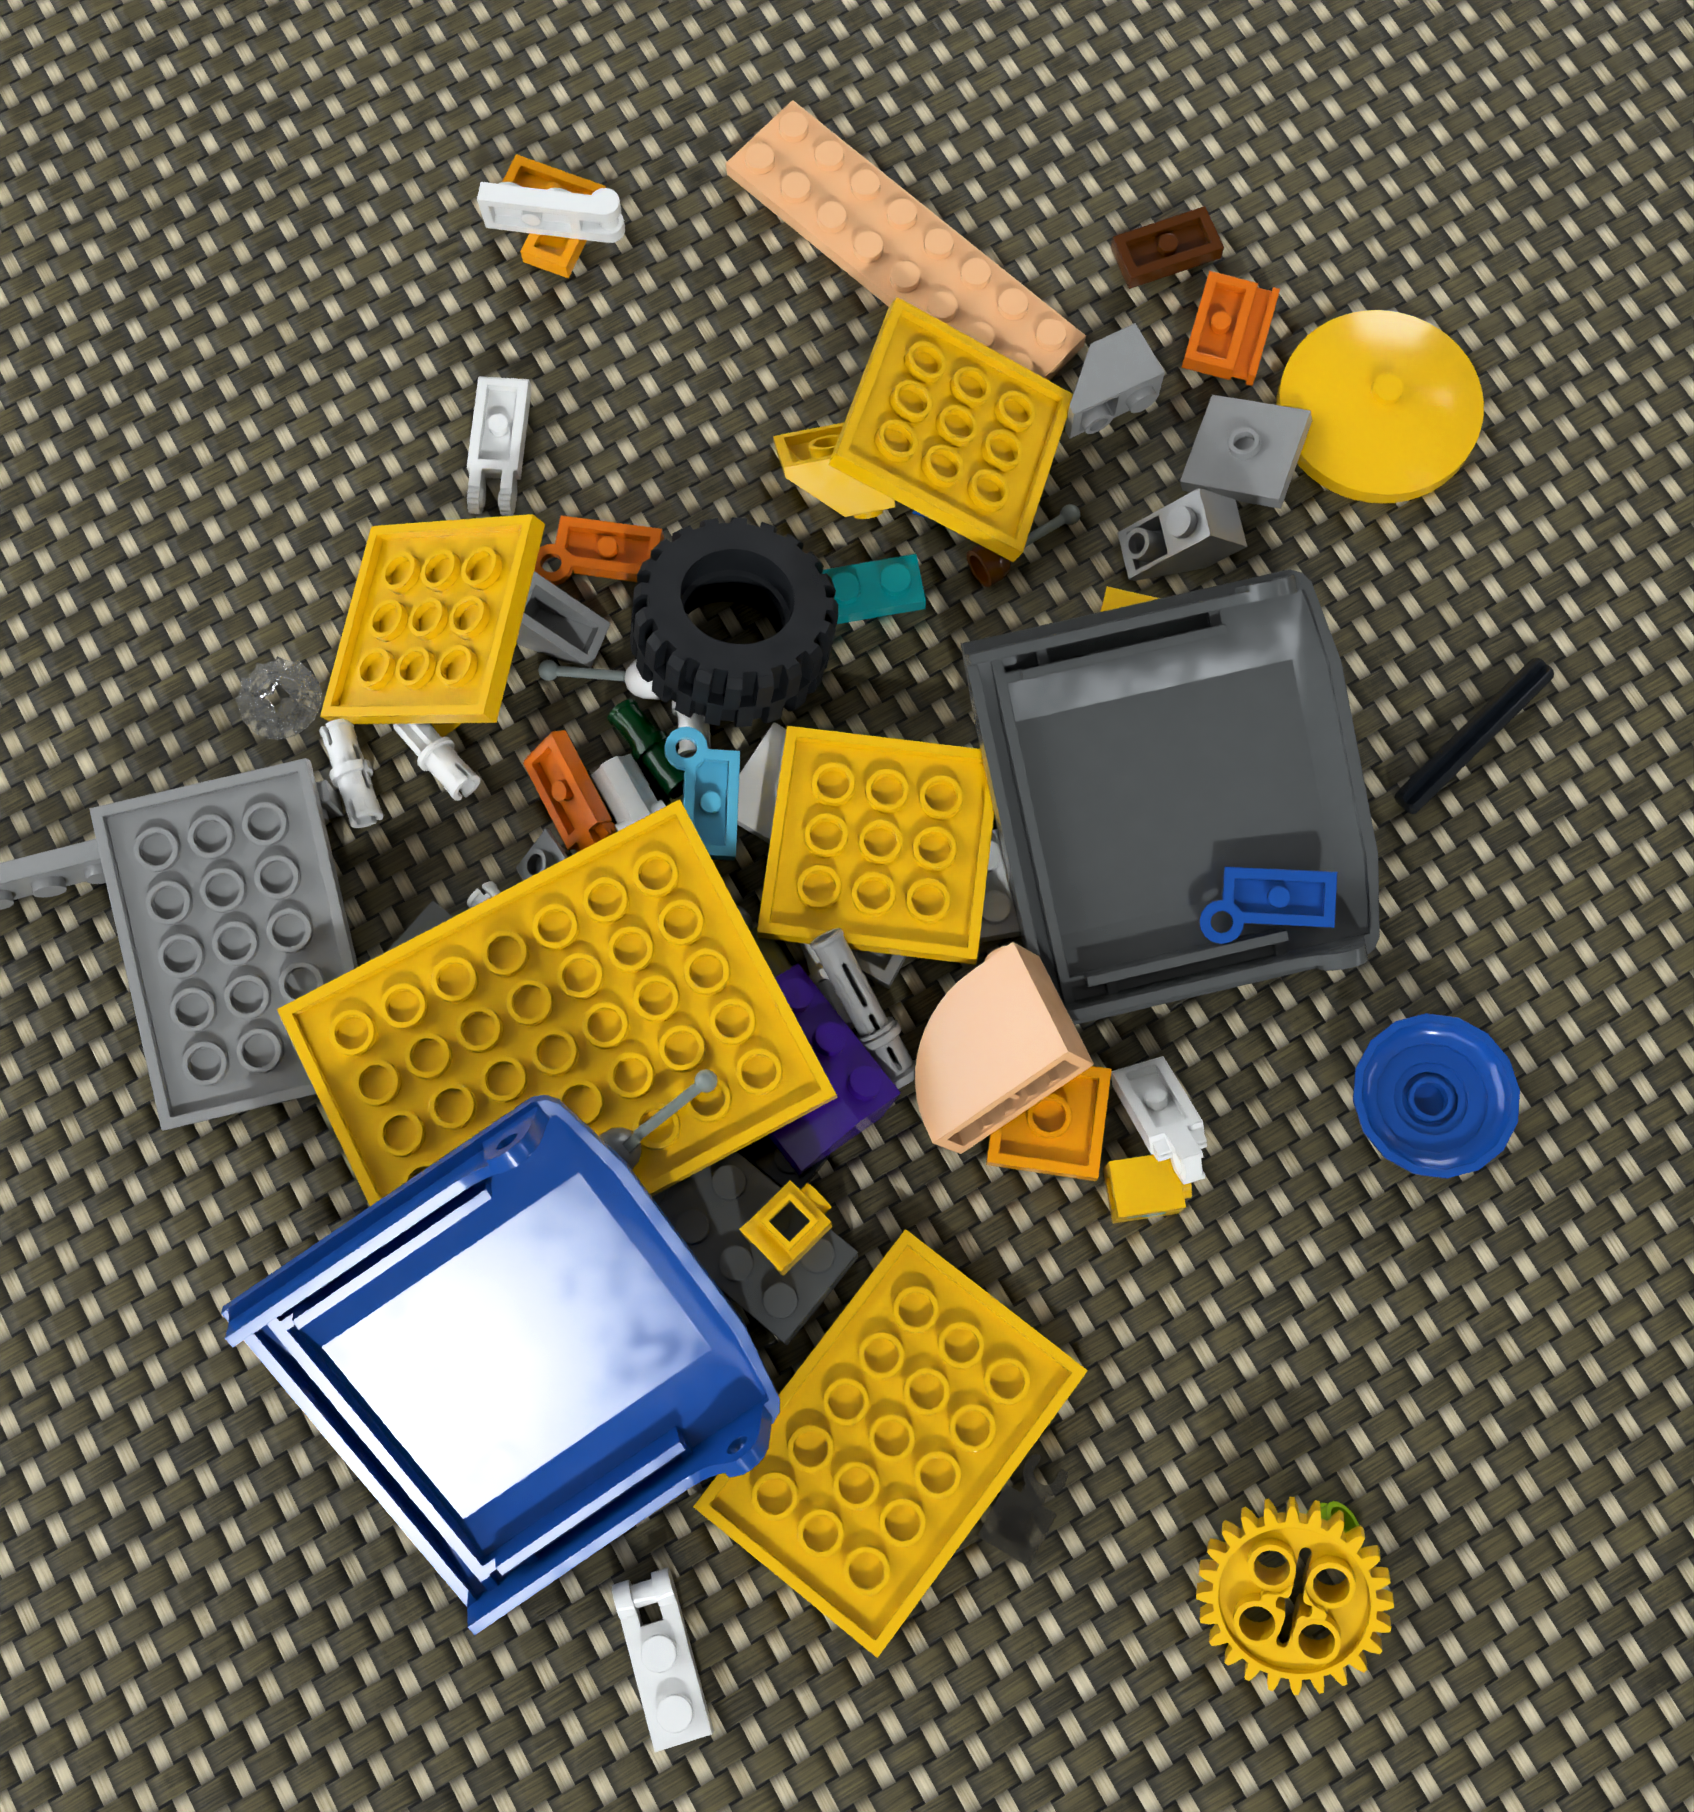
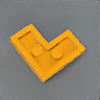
M517 154L502 181L513 182L522 187L545 190L562 188L571 193L592 195L596 190L606 188L605 185ZM529 233L520 252L524 263L569 279L587 240Z

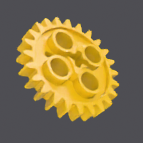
M1289 1497L1286 1512L1281 1513L1277 1512L1270 1499H1265L1264 1516L1257 1518L1246 1506L1243 1507L1241 1510L1243 1527L1241 1529L1225 1520L1222 1523V1535L1227 1543L1217 1539H1209L1207 1553L1213 1560H1200L1198 1575L1207 1581L1197 1583L1196 1599L1207 1603L1200 1607V1623L1215 1624L1210 1630L1209 1643L1211 1646L1228 1643L1225 1650L1224 1663L1229 1666L1243 1658L1246 1661L1245 1679L1250 1681L1261 1670L1267 1673V1685L1270 1691L1277 1687L1281 1678L1289 1679L1293 1695H1299L1302 1680L1307 1679L1311 1680L1319 1694L1324 1693V1676L1329 1674L1342 1686L1347 1685L1346 1666L1348 1664L1365 1673L1367 1671V1660L1363 1650L1381 1654L1382 1642L1376 1632H1391L1390 1616L1383 1611L1393 1609L1394 1600L1391 1591L1382 1589L1391 1583L1389 1569L1386 1567H1374L1381 1560L1378 1545L1361 1548L1365 1540L1364 1528L1359 1525L1345 1533L1343 1531L1344 1512L1338 1510L1326 1521L1321 1518L1320 1501L1317 1500L1310 1506L1307 1514L1299 1513L1295 1497ZM1306 1547L1311 1550V1554L1303 1572V1593L1299 1594L1296 1598L1288 1641L1280 1643L1277 1637L1281 1632L1285 1619V1598H1289L1292 1593L1299 1553L1302 1548ZM1265 1551H1277L1285 1556L1287 1562L1282 1566L1272 1568L1261 1564L1257 1560V1556ZM1332 1568L1343 1572L1346 1578L1339 1584L1327 1585L1320 1582L1316 1575L1321 1570ZM1257 1606L1268 1610L1272 1617L1267 1621L1254 1622L1246 1618L1242 1612L1247 1608ZM1317 1624L1328 1628L1331 1634L1326 1638L1316 1640L1310 1639L1301 1631L1306 1626Z

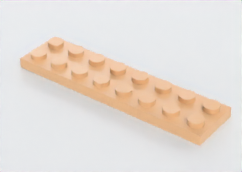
M794 100L784 107L726 162V171L730 178L888 307H890L896 297H899L1049 381L1084 347L1086 339L1084 333Z

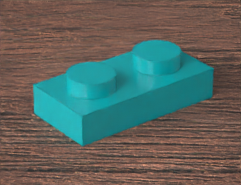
M917 554L824 569L822 574L827 573L831 577L836 590L834 599L838 603L837 624L926 609V599Z

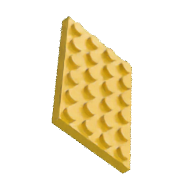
M905 1229L780 1392V1413L771 1425L769 1448L765 1457L751 1471L743 1475L728 1477L726 1473L718 1474L693 1507L878 1658L1088 1370Z

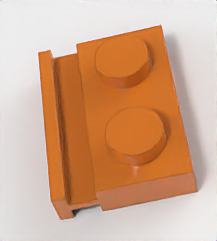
M1209 271L1181 368L1227 380L1235 377L1246 380V385L1253 386L1280 289L1273 287L1272 291L1258 288V283Z

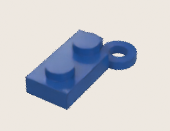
M1224 867L1222 900L1213 901L1203 909L1199 919L1200 930L1211 942L1224 944L1238 938L1243 930L1244 923L1335 928L1337 872ZM1218 911L1227 912L1232 918V926L1227 932H1216L1211 926V918Z

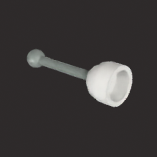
M637 659L630 664L626 671L558 666L552 660L543 661L538 668L540 677L546 681L554 680L557 676L624 681L627 689L634 696L643 699L660 700L652 692L653 680L647 682L642 679L636 667Z

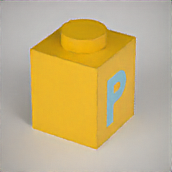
M1153 1154L1108 1161L1103 1168L1113 1224L1179 1214L1186 1208L1185 1199L1192 1197L1191 1183L1183 1185L1173 1169L1170 1158L1158 1162Z

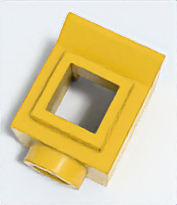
M790 1180L739 1230L750 1243H753L774 1265L775 1269L784 1276L832 1228V1222L825 1216L832 1206L808 1182L799 1189ZM789 1202L810 1221L790 1242L770 1223Z

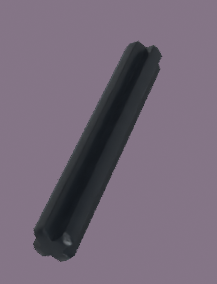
M1532 658L1398 790L1394 797L1395 801L1406 812L1416 814L1554 678L1553 669L1546 665L1542 659Z

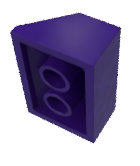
M796 964L775 979L838 1097L768 1134L769 1138L793 1169L800 1175L882 1118L901 1092L801 966Z

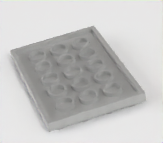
M307 758L89 808L161 1130H170L315 1095L316 1091L277 1009L357 968L358 964L311 761Z

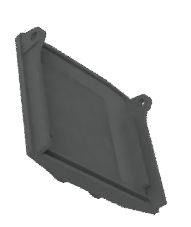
M1291 569L961 643L976 731L1022 945L1025 949L1040 956L1074 1025L1315 968L1324 971L1353 968L1365 964L1369 960L1368 954L1375 949L1380 937L1378 850L1342 662L1313 584L1302 572ZM1224 867L1337 872L1335 928L1244 923L1243 930L1237 939L1230 943L1218 944L1211 942L1203 935L1200 930L1199 919L1201 912L1208 904L1213 901L1222 900ZM1218 911L1211 918V926L1216 932H1227L1232 926V918L1227 912Z

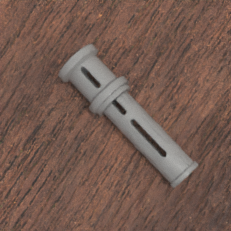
M835 928L827 931L811 941L809 945L815 951L837 996L857 1031L855 1036L897 1089L915 1080L916 1060L911 1059L899 1036L902 1028L893 1017H886L865 974L862 972L843 936L842 929Z

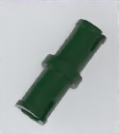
M627 699L617 704L611 710L607 719L633 750L631 755L635 762H637L638 766L648 769L669 799H676L682 796L685 771L673 767L665 757L664 747L668 737L667 733L663 730L657 731L634 699Z

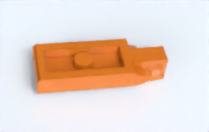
M566 730L552 731L526 757L523 765L567 850L575 849L579 852L616 833L615 824L611 822L612 818Z

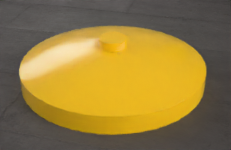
M1367 310L1342 315L1324 323L1307 335L1294 350L1286 364L1276 398V405L1311 411L1312 423L1297 462L1298 466L1308 476L1328 490L1341 496L1367 503L1383 504L1409 501L1424 496L1445 484L1458 472L1473 450L1482 428L1484 416V399L1479 377L1468 356L1460 346L1443 331L1424 320L1404 313L1384 310Z

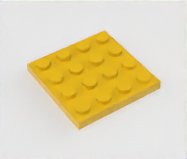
M896 297L888 308L828 465L1014 562L1024 551L1066 422L1073 394Z
M528 514L371 526L320 717L329 722L343 718L352 724L497 723L545 523L535 515Z
M787 726L757 927L758 938L810 944L811 941L823 933L835 928H841L850 949L976 965L994 820V810L981 749Z

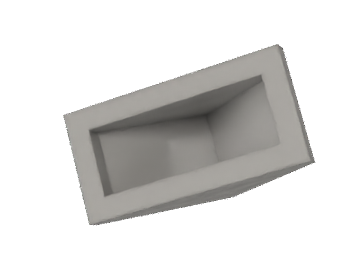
M534 571L517 644L581 668H591L611 623Z

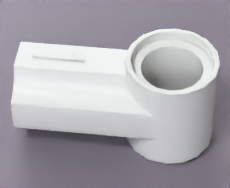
M631 754L615 756L602 763L591 774L593 782L617 822L615 824L617 832L666 807L662 800L657 801L649 787L648 781Z

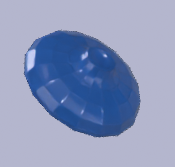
M1425 1013L1395 1021L1369 1042L1355 1068L1353 1103L1363 1133L1384 1158L1412 1174L1447 1179L1478 1171L1504 1151L1518 1123L1520 1089L1510 1059L1488 1033L1458 1017Z

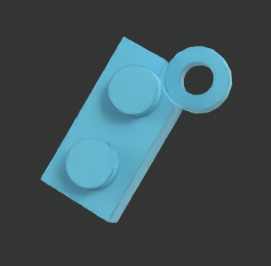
M688 726L679 727L667 737L664 751L665 757L673 767L685 771L683 806L711 859L734 861L737 843L740 751L708 749L707 740L700 731ZM681 740L692 741L696 746V753L690 758L681 757L676 751L677 743Z

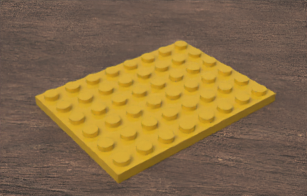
M680 799L277 1009L369 1206H372L533 1096L548 1095L560 1099L600 1136L602 1133L617 1127H623L631 1131L636 1130L694 1083L695 1076L699 1071L704 1069L713 1071L718 1079L717 1086L713 1091L698 1094L641 1140L642 1154L632 1171L651 1196L660 1193L838 1098Z

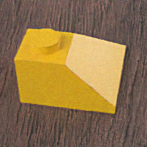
M844 422L773 436L774 446L785 478L842 516L870 519L881 515L884 509L895 507L894 499L828 465Z

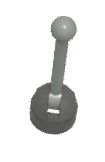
M708 1069L699 1071L695 1076L694 1083L636 1130L631 1131L623 1127H617L602 1133L599 1137L633 1169L639 1162L642 1154L641 1140L698 1094L713 1091L718 1082L716 1074Z

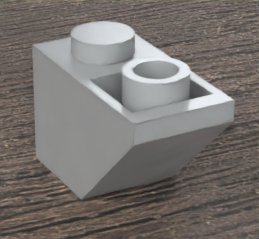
M1136 323L1090 344L1068 410L1065 432L1069 439L1083 432L1087 434L1096 433L1105 428L1113 418L1128 411H1131V413L1141 412L1151 406L1159 396L1165 372Z
M1201 488L1195 489L1117 532L1128 579L1133 581L1207 568L1247 547L1236 500Z

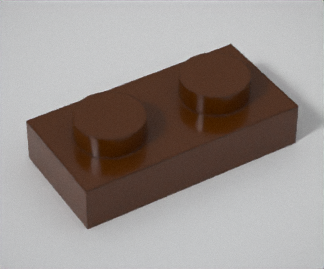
M1205 206L1113 236L1110 247L1129 289L1221 259L1224 250L1222 241Z

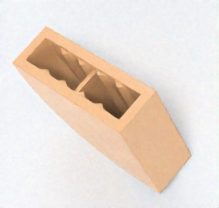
M1015 942L993 950L987 955L985 962L965 975L946 993L932 1013L925 1027L917 1053L915 1090L919 1112L933 1144L962 1154L1094 1065L1040 956Z

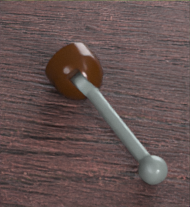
M1073 504L1065 505L1061 509L1059 516L1029 533L1025 547L1064 524L1073 525L1077 523L1080 519L1079 508ZM978 545L967 552L969 567L983 586L990 587L1009 573L1011 561L991 550Z

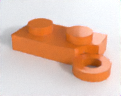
M561 515L555 544H546L540 547L534 571L555 586L564 583L571 576L572 571H574V574L637 582V574L642 563L650 559L651 551L664 540L663 530L660 528ZM555 557L561 560V566L557 571L547 572L543 569V564L547 559Z

